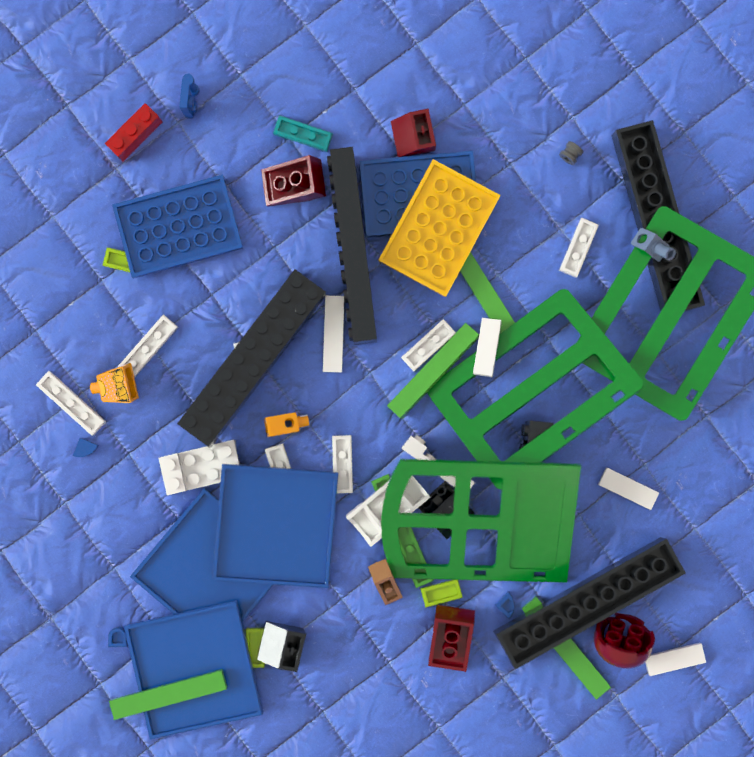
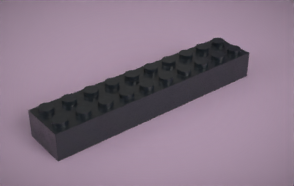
M653 120L615 130L612 134V140L638 231L640 228L646 229L660 207L665 206L679 213ZM667 232L662 240L670 248L675 249L674 258L667 260L662 257L660 262L651 257L647 264L660 311L692 261L688 242L671 232ZM700 286L685 311L705 306Z
M353 147L330 149L327 163L329 172H333V175H329L331 191L335 190V194H331L333 208L337 209L338 212L334 213L336 228H340V232H336L338 247L342 246V251H339L340 265H344L345 269L341 270L343 284L347 285V289H343L345 303H349V308L346 309L347 322H351L352 326L348 328L349 339L354 342V345L377 342L354 151Z
M294 270L177 424L211 448L325 298L326 292L300 272Z
M660 537L493 632L514 669H517L686 574L668 540Z

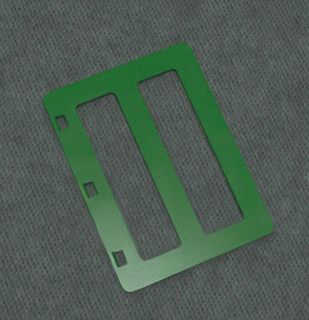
M663 206L656 211L646 230L657 234L661 239H663L667 232H671L696 246L698 251L629 364L643 380L642 390L635 395L673 418L683 421L691 414L754 311V296L750 295L754 288V256L672 209ZM647 235L640 237L639 244L646 241ZM634 247L592 316V320L604 334L651 259L649 254L637 247ZM715 260H720L743 273L746 279L680 387L672 395L646 380L645 375ZM723 337L729 339L724 350L718 347ZM597 355L591 356L582 363L609 380H615L613 374ZM691 389L698 391L692 402L686 399Z
M559 290L500 333L495 362L560 314H563L582 338L484 411L470 419L452 396L453 392L476 376L473 374L476 352L443 375L427 392L476 461L542 463L642 390L643 380L568 290ZM597 355L613 374L615 380L508 459L500 461L485 441L484 435L591 356ZM621 391L624 396L614 402L612 397ZM571 427L575 432L564 439L562 433ZM489 477L495 487L502 490L503 479L500 477Z

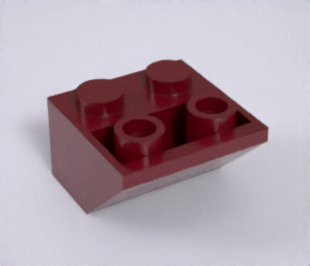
M429 109L409 112L391 121L398 157L414 156L435 151L436 142Z

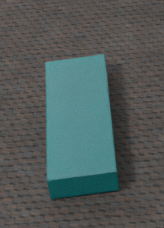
M280 115L273 132L276 136L324 152L328 151L333 137L331 132Z

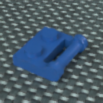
M191 74L183 76L179 108L185 118H193L194 113L197 112L195 96L200 92L198 85L194 84L195 80Z

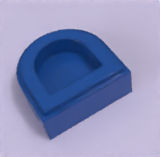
M115 627L109 632L108 647H128L123 627Z

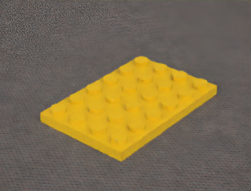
M433 159L378 261L446 297L501 195Z

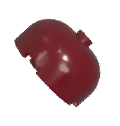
M615 613V617H608L597 623L594 632V645L600 657L607 663L615 667L630 669L638 667L648 660L655 643V635L653 631H649L644 626L645 622L628 614ZM620 619H624L632 624L629 627L627 636H623L625 623ZM609 624L606 637H604V630Z

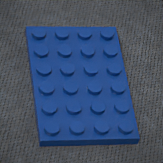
M473 151L360 161L366 237L393 234L433 159L476 182Z
M223 174L112 204L133 279L243 249Z

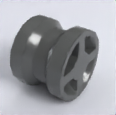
M568 141L566 149L562 150L559 156L568 164L575 165L577 157L583 154V150L577 144Z

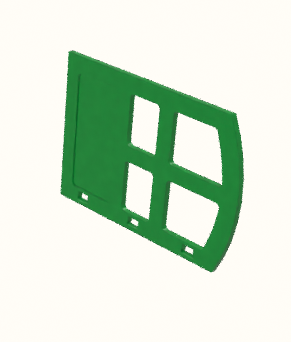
M400 459L386 488L381 515V535L384 553L394 578L567 582L581 465ZM411 476H454L453 512L451 514L399 512L400 503ZM473 477H500L503 479L500 513L498 515H472L468 513L470 485ZM398 528L451 529L449 563H406L400 546ZM491 529L498 531L494 565L464 564L467 530ZM415 569H426V573H415ZM475 570H485V571H486V575H483V574H474V573H475ZM534 572H545V576H534Z

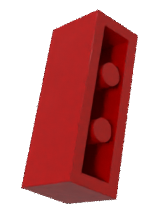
M144 103L105 144L124 162L163 122Z

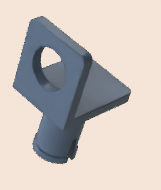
M640 228L631 242L633 246L645 251L658 262H660L662 257L672 260L676 253L675 249L670 248L657 234L644 228ZM647 235L646 241L639 244L640 237Z

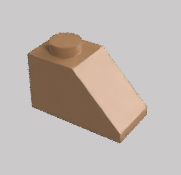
M386 559L368 566L373 582L385 605L403 598Z

